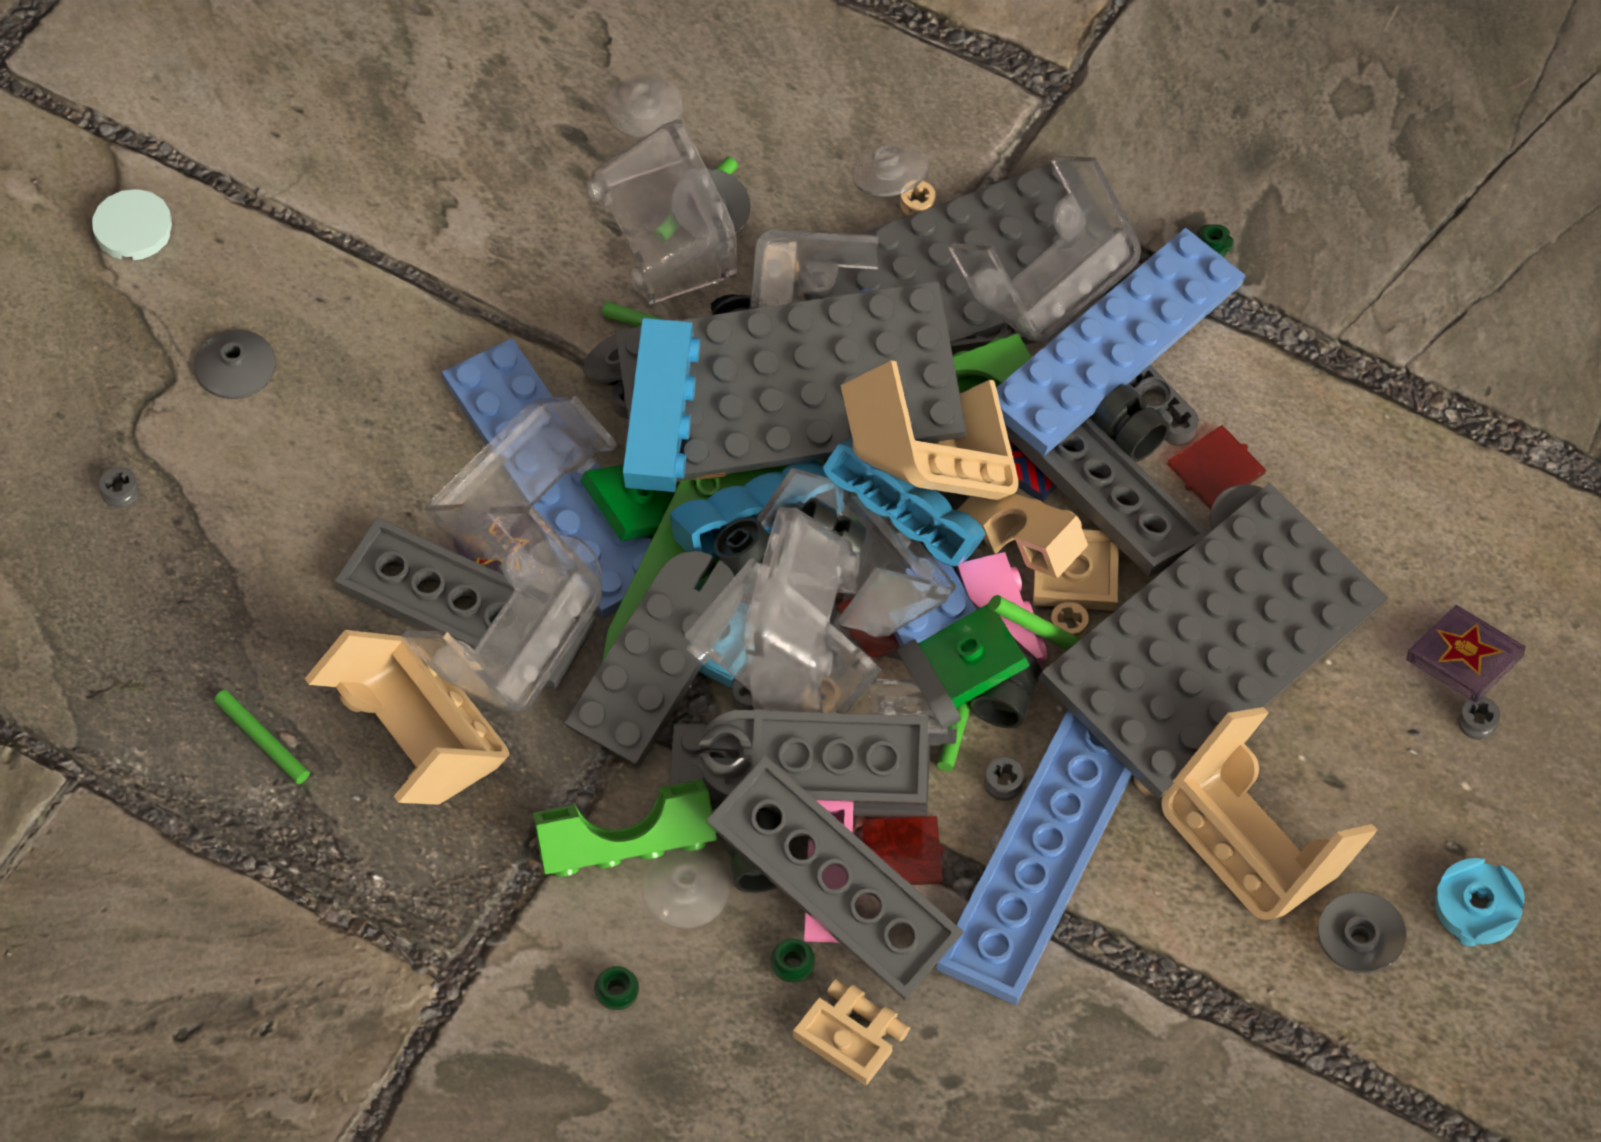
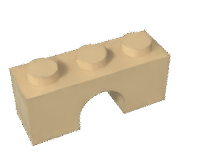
M1016 493L1001 500L970 496L958 509V511L972 516L983 527L986 535L978 545V549L995 555L1007 543L1016 540L1026 567L1058 578L1088 546L1081 528L1082 523L1077 515L1069 510H1060L1046 505L1038 499H1030Z

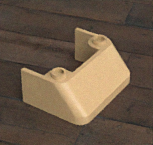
M891 360L840 385L853 438V450L856 456L866 464L919 488L1001 500L1017 491L1018 476L993 380L983 382L960 394L966 426V437L934 442V444L915 441L896 361Z
M344 630L305 677L309 685L336 687L341 694L340 699L342 703L354 712L375 713L416 766L409 774L408 780L394 795L398 803L441 804L498 769L509 756V750L505 743L434 652L416 638Z
M1264 707L1227 713L1173 780L1174 784L1162 796L1161 805L1167 820L1245 907L1258 919L1272 920L1284 916L1335 880L1378 830L1373 824L1338 831L1331 840L1326 838L1313 840L1302 851L1291 841L1247 792L1258 777L1259 764L1254 753L1244 743L1269 714Z

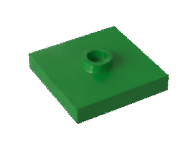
M624 464L584 472L580 480L621 541L655 535L674 496L673 492L625 488L623 477Z
M989 603L918 643L956 708L1030 666L1000 615L989 609Z

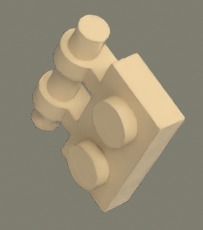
M835 979L828 988L827 994L838 1001L833 1007L819 997L793 1030V1038L867 1086L892 1053V1045L883 1040L882 1036L889 1034L901 1042L906 1037L910 1027L898 1020V1014L887 1006L882 1009L864 997L865 992L855 985L848 987L838 979ZM855 1012L871 1024L865 1028L848 1016Z

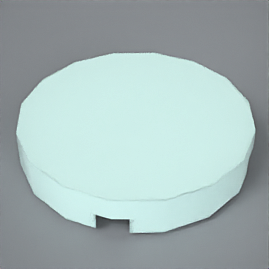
M139 189L120 191L107 197L97 207L92 218L93 234L101 250L113 258L122 259L123 256L132 257L133 260L144 259L157 253L167 244L172 228L170 210L164 200L152 192Z

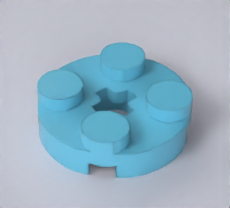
M1469 858L1453 864L1444 873L1435 892V910L1440 922L1465 946L1491 944L1505 939L1518 926L1522 917L1525 895L1521 883L1508 868L1500 864L1498 868L1491 864H1485L1486 859ZM1476 893L1479 898L1487 897L1490 901L1487 903L1486 909L1474 907L1471 904V894Z

